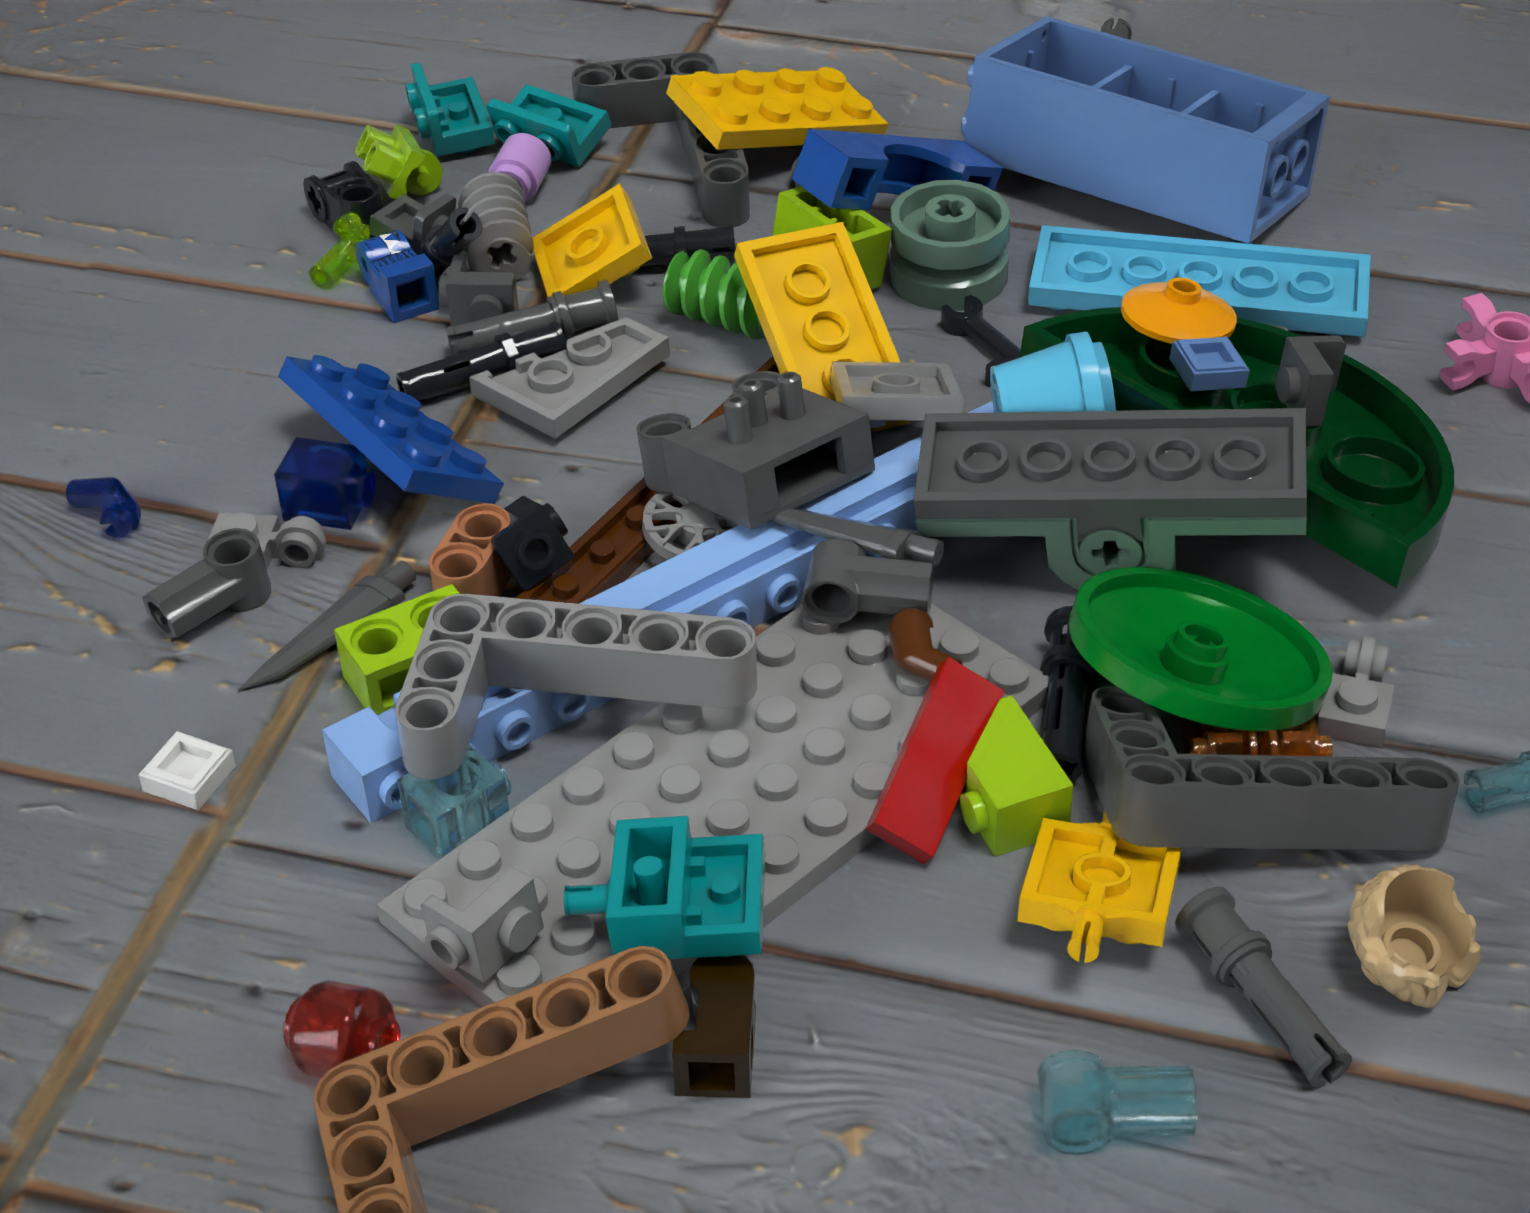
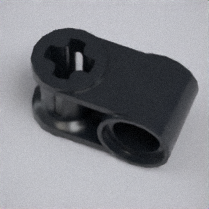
M348 162L344 164L342 171L320 179L315 175L304 179V193L312 213L320 222H324L346 245L355 247L357 242L375 237L369 234L370 216L385 207L382 189L379 182L366 174L357 162Z

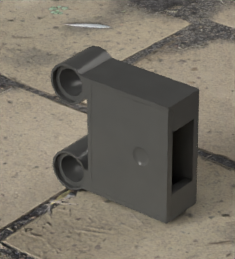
M760 371L737 378L732 383L733 396L727 398L723 403L725 414L692 429L690 419L685 415L677 413L659 414L646 418L636 427L645 483L650 490L671 492L751 530L776 518L777 514L789 508L795 509L875 470L869 414L803 389L801 375L796 372L779 374L771 371Z

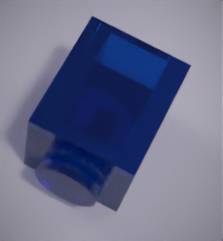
M296 437L274 474L283 521H289L297 516H306L314 519L321 526L351 530L363 507H369L374 497V474L367 469L365 455L351 444Z

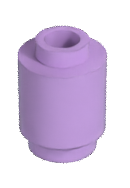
M517 133L505 140L488 173H505L516 179L523 190V198L526 203L534 197L551 165V154L547 146L539 138L526 133Z

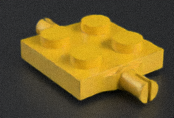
M1103 810L1104 814L1101 823H1072L1043 818L1019 897L1017 922L1040 925L1052 931H1072L1071 939L1067 945L1068 954L1075 961L1079 962L1083 945L1086 944L1084 963L1092 962L1098 957L1102 937L1113 938L1125 944L1141 943L1158 947L1163 946L1181 860L1182 848L1138 846L1121 839L1113 831L1105 810Z

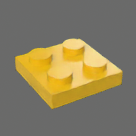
M620 183L533 237V251L547 297L552 296V293L561 291L565 296L596 288L597 282L605 279L610 285L621 277L633 274L642 264L652 259L632 200Z

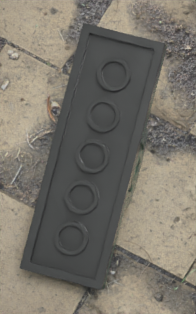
M1306 408L925 414L913 500L917 519V531H921L923 537L1045 536L1048 568L1052 569L1063 582L1076 590H1079L1084 582L1092 576L1112 569L1126 567L1176 569L1177 536L1306 535ZM1108 541H1116V544H1110Z

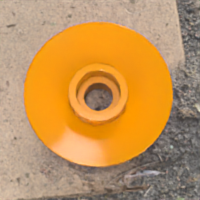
M1173 278L1168 282H1153L1136 286L1126 292L1121 304L1122 316L1131 327L1150 338L1170 344L1173 341L1183 339L1229 338L1233 334L1237 323L1235 311L1225 300L1202 289L1199 283L1187 278Z

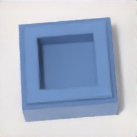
M1228 337L1173 341L1169 359L1190 391L1246 388L1250 370Z

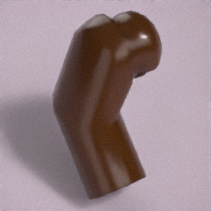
M910 607L902 609L893 617L888 630L894 662L900 669L931 682L938 665L947 657L963 665L962 660L933 648L930 628L934 626L932 619L926 612Z

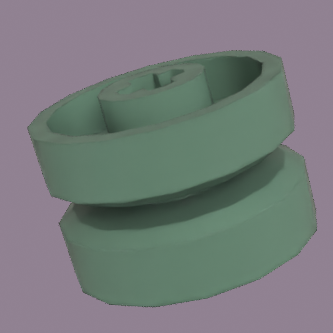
M935 180L915 185L898 195L890 208V228L892 229L890 281L892 287L900 297L920 307L941 311V306L946 304L955 311L964 310L965 296L968 295L977 297L982 301L983 305L999 296L1008 282L1009 258L1007 245L1010 241L1011 221L1009 204L999 193L981 184L962 180Z

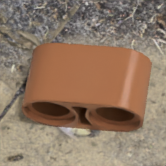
M482 503L472 505L457 515L429 560L433 591L453 584L460 594L500 597L512 578L491 544V538L511 524L509 513L503 507Z

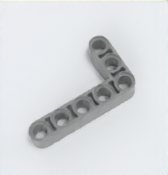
M454 594L438 601L429 613L396 703L395 717L403 764L409 773L423 779H439L451 775L459 769L464 761L488 686L716 708H735L744 705L754 697L757 691L755 632L746 622L730 617L476 594Z

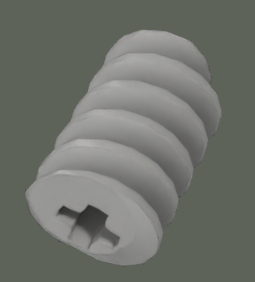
M499 172L480 174L464 186L458 199V208L465 207L469 209L462 221L465 222L475 212L481 219L483 226L480 236L467 247L468 264L473 272L515 273L516 280L524 277L532 268L531 255L534 250L533 236L530 223L528 222L523 190L517 180L508 174Z

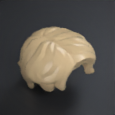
M1403 864L1395 866L1391 870L1382 871L1373 879L1368 880L1362 889L1356 892L1355 899L1351 904L1350 920L1347 923L1354 951L1362 963V971L1373 984L1382 986L1386 991L1395 995L1403 1002H1410L1415 1006L1434 1008L1445 994L1448 986L1454 988L1462 986L1469 980L1479 965L1482 947L1475 941L1476 921L1472 915L1466 914L1458 900L1454 889L1455 881L1453 876L1436 868L1421 867L1419 865Z

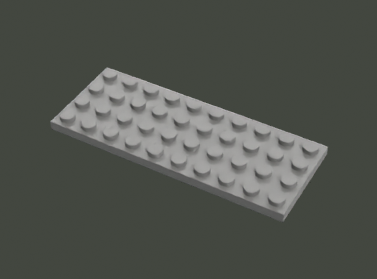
M931 603L929 616L934 626L930 628L933 648L962 660L963 666L1003 689L1005 692L1002 698L1013 695L1028 719L1046 706L1049 676L1043 675L1042 671ZM800 605L756 636L757 691L750 701L735 708L661 703L378 902L376 906L379 921L477 1005L484 1007L612 956L606 913L566 917L563 903L564 886L607 884L611 875L616 820L688 816L691 838L763 834L766 854L764 928L878 838L865 830L931 682L904 671L895 664L888 634L889 625L895 615L857 611V614L849 621L841 624H827L809 616L803 609V605ZM512 866L534 879L544 929L536 935L528 948L516 953L485 983L459 967L456 969L445 967L429 951L425 941L427 930L420 905L431 895L462 911ZM697 958L669 959L682 991L690 986L689 972Z

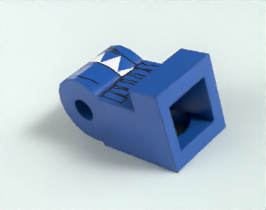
M400 230L356 243V256L362 275L370 287L371 293L393 323L439 309L434 264L425 253L416 255L411 249L407 238ZM413 293L419 297L409 303H398L397 295Z

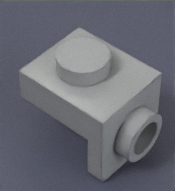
M513 866L462 911L434 895H431L420 905L427 930L425 941L432 955L449 969L459 967L483 983L516 953L528 948L536 935L544 929L534 879Z

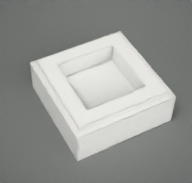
M176 731L138 776L142 791L199 811L236 767V763L231 749Z

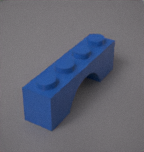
M809 129L792 180L830 208L871 210L877 193L900 195L915 185L935 180H962L981 184L994 191L1003 168L964 141Z

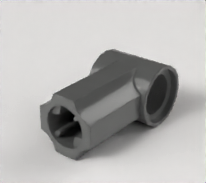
M233 528L214 534L203 547V560L142 597L147 613L167 639L171 642L224 609L237 612L247 611L260 606L268 599L271 593V582L259 539L253 532L247 529Z
M840 538L827 539L820 542L813 549L801 598L803 609L812 618L827 624H841L849 621L857 614V611L896 615L902 609L910 607L922 610L929 615L934 583V565L927 562L867 557L863 550L851 541Z

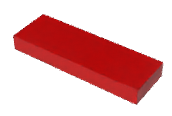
M947 657L938 665L865 830L922 864L934 857L966 783L967 762L999 700L1003 697L1005 692L1003 689L950 657Z

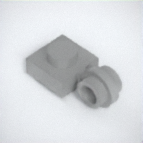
M219 512L208 537L210 539L216 533L233 528L247 529L253 532L259 539L267 570L272 558H281L286 564L293 567H307L313 561H318L322 557L326 547V537L321 525L314 519L306 516L294 517L283 523L280 527L278 516Z
M1364 635L1363 641L1349 639L1343 674L1333 673L1330 687L1320 708L1316 736L1383 748L1395 685L1382 682L1389 646L1376 644L1377 637Z

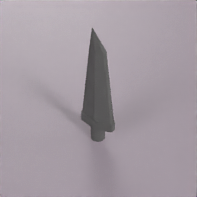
M789 508L777 514L776 518L770 520L827 539L840 538L848 540L863 550L879 554L887 559H909L917 562L933 563L934 566H937L942 559L944 551L942 541L923 537L921 531L899 529L797 508Z
M402 560L381 576L363 577L354 584L351 590L267 660L238 690L284 677L336 643L335 628L400 604L405 600L402 590L416 581V574L413 568Z

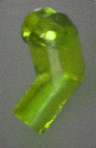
M349 212L335 221L333 230L340 237V240L310 268L309 277L319 288H331L351 268L357 259L356 243L370 239L368 224L363 225L360 216L356 213Z

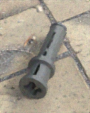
M605 279L598 281L596 288L565 296L561 291L553 292L552 296L547 297V303L456 326H446V332L450 348L453 349L452 355H456L492 343L496 335L508 332L513 336L557 321L567 341V339L574 337V333L598 328L619 319L612 290Z
M1224 887L1206 889L1194 896L1177 915L1175 928L1185 940L1196 942L1211 961L1210 973L1221 985L1236 987L1283 1048L1298 1064L1313 1087L1325 1086L1326 1080L1321 1075L1322 1071L1331 1083L1337 1080L1349 1068L1352 1056L1331 1035L1313 1010L1271 960L1272 949L1270 941L1262 932L1250 930L1234 910V897Z

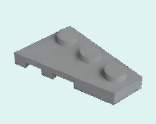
M625 317L567 339L566 350L545 358H540L534 352L515 359L516 369L495 377L488 370L469 377L471 395L556 439L670 356L669 337Z

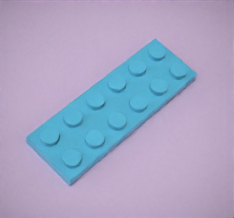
M1042 225L1029 284L1028 305L1042 306L1058 311L1121 307L1122 299L1126 292L1136 286L1153 282H1168L1173 278H1187L1199 283L1202 289L1225 300L1239 318L1263 324L1284 326L1288 330L1324 333L1329 336L1339 335L1343 337L1348 335L1365 337L1368 322L1371 255Z

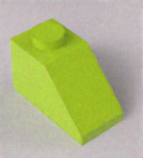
M1013 695L999 700L967 762L966 793L960 795V809L966 826L971 833L981 834L994 857L1036 844L1043 818L1071 822L1073 784Z

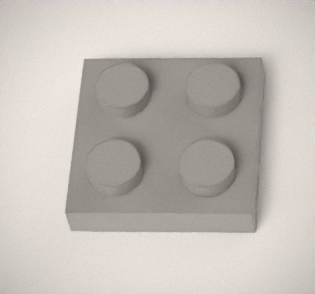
M832 362L831 386L836 401L869 414L870 428L885 426L887 420L910 421L913 426L923 428L925 414L963 413L964 396L948 363Z

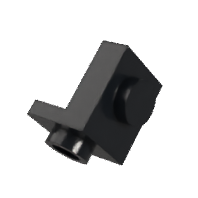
M521 496L504 508L509 513L511 524L491 538V544L520 588L523 590L530 589L575 558L563 536L568 534V530L558 513L549 503L541 505L525 496Z

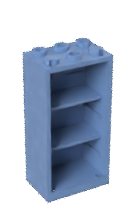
M1045 16L975 56L974 65H970L967 75V83L971 87L969 106L961 122V133L964 136V142L1002 168L1250 244L1310 195L1330 96Z

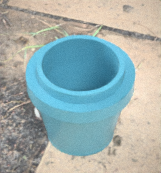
M1088 332L1067 334L1065 342L1000 365L991 366L990 380L994 413L1116 411L1113 383L1105 349L1101 342L1092 343Z

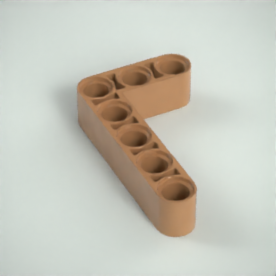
M648 946L624 950L343 1062L328 1070L318 1081L314 1090V1108L338 1212L428 1213L411 1146L663 1046L677 1038L687 1026L690 1017L689 1007L671 961L666 954L655 947Z

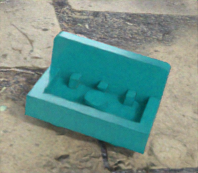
M421 63L410 64L413 82L405 84L411 113L415 115L420 139H430L436 156L455 152L471 153L480 147L495 144L493 127L473 77L429 85Z
M528 84L522 88L510 104L492 98L486 105L493 125V131L503 143L511 135L517 133L530 134L539 138L547 146L551 154V161L559 160L577 167L583 163L612 125L608 112Z

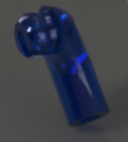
M115 477L73 479L68 483L66 488L68 503L74 508L100 507L103 510L99 518L100 525L111 524L104 531L107 535L114 538L126 537L131 530L138 528L141 521V508L119 479Z

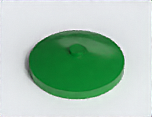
M1126 567L1101 572L1092 576L1080 587L1069 617V633L1074 645L1083 658L1103 677L1149 705L1182 718L1207 725L1245 731H1273L1298 726L1312 719L1319 712L1333 677L1332 665L1324 648L1306 628L1288 614L1261 598L1234 586L1183 571L1153 567Z

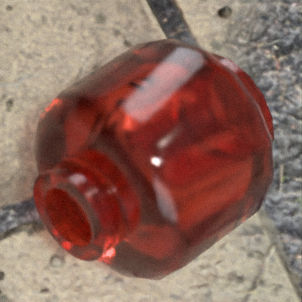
M324 980L312 985L302 996L298 997L291 1004L283 1026V1038L294 1064L302 1073L320 1078L328 1070L343 1062L396 1042L401 1038L400 1027L396 1021L393 1006L383 992L331 980Z

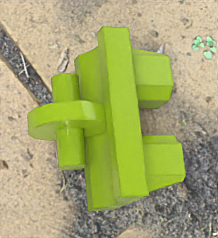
M395 124L391 134L367 125L354 151L357 157L364 160L363 168L365 172L378 177L388 196L394 199L399 198L403 194L407 195V191L415 195L429 194L436 190L443 177L442 165L436 155L428 150L421 149L410 130L398 124Z

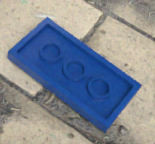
M314 355L312 360L286 356L278 377L403 491L495 504L504 483L485 467L486 459L477 452L462 447L452 439L454 432L448 426L430 419L420 411L422 405L417 399L392 387L389 384L390 376L387 373L363 363L358 364L356 369L344 367L335 360L321 355Z

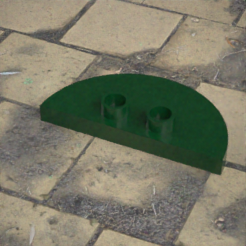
M1121 307L1071 312L1024 326L1019 358L1065 342L1067 334L1088 332L1092 343L1101 342L1105 349L1113 383L1116 411L1287 408L1285 403L1280 402L1275 389L1286 337H1298L1301 335L1271 325L1237 317L1235 330L1228 339L1250 370L1246 388L1190 391L1169 359L1172 344L1155 340L1135 330L1123 318ZM1344 354L1337 386L1329 394L1322 426H1306V536L1397 589L1417 574L1428 562L1437 547L1454 490L1453 462L1443 436L1416 402L1379 373Z

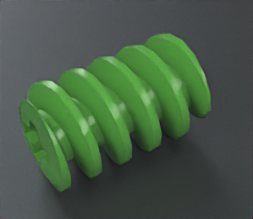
M702 249L695 251L690 259L687 253L683 251L674 255L668 266L662 291L663 304L667 311L675 315L685 314L686 317L695 321L704 320L707 324L714 327L724 326L726 330L733 333L743 332L744 335L755 340L765 337L737 262L730 268L729 259L722 255L714 257L711 261L710 254Z

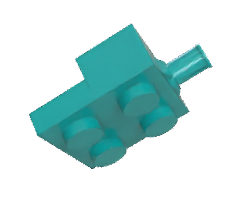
M688 816L616 820L611 875L607 884L565 885L563 891L565 915L570 917L571 915L606 913L612 955L639 946L655 947L664 952L668 959L762 954L766 859L763 834L691 838Z

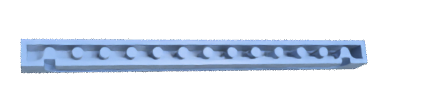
M988 402L968 413H994L993 402ZM922 435L874 458L875 470L797 507V509L917 531V519L913 500ZM768 521L752 530L738 525L579 604L730 617L742 620L753 628L802 603V593L813 549L820 542L827 540V538L772 521ZM863 550L867 557L884 558L879 554ZM488 686L464 761L459 769L451 775L439 779L415 777L406 770L403 764L395 717V708L400 692L393 695L395 707L379 715H376L370 707H367L322 729L331 777L367 820L373 823L399 809L407 807L412 802L439 788L467 776L478 768L522 748L527 743L570 721L580 718L582 715L615 698Z

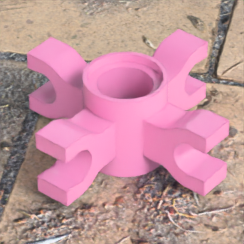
M1483 293L1462 298L1461 308L1470 315L1471 320L1457 324L1456 334L1462 339L1446 343L1444 352L1456 365L1441 369L1439 378L1452 391L1468 386L1479 377L1485 383L1494 387L1506 389L1519 387L1523 397L1530 404V317L1512 311L1497 313L1492 302Z

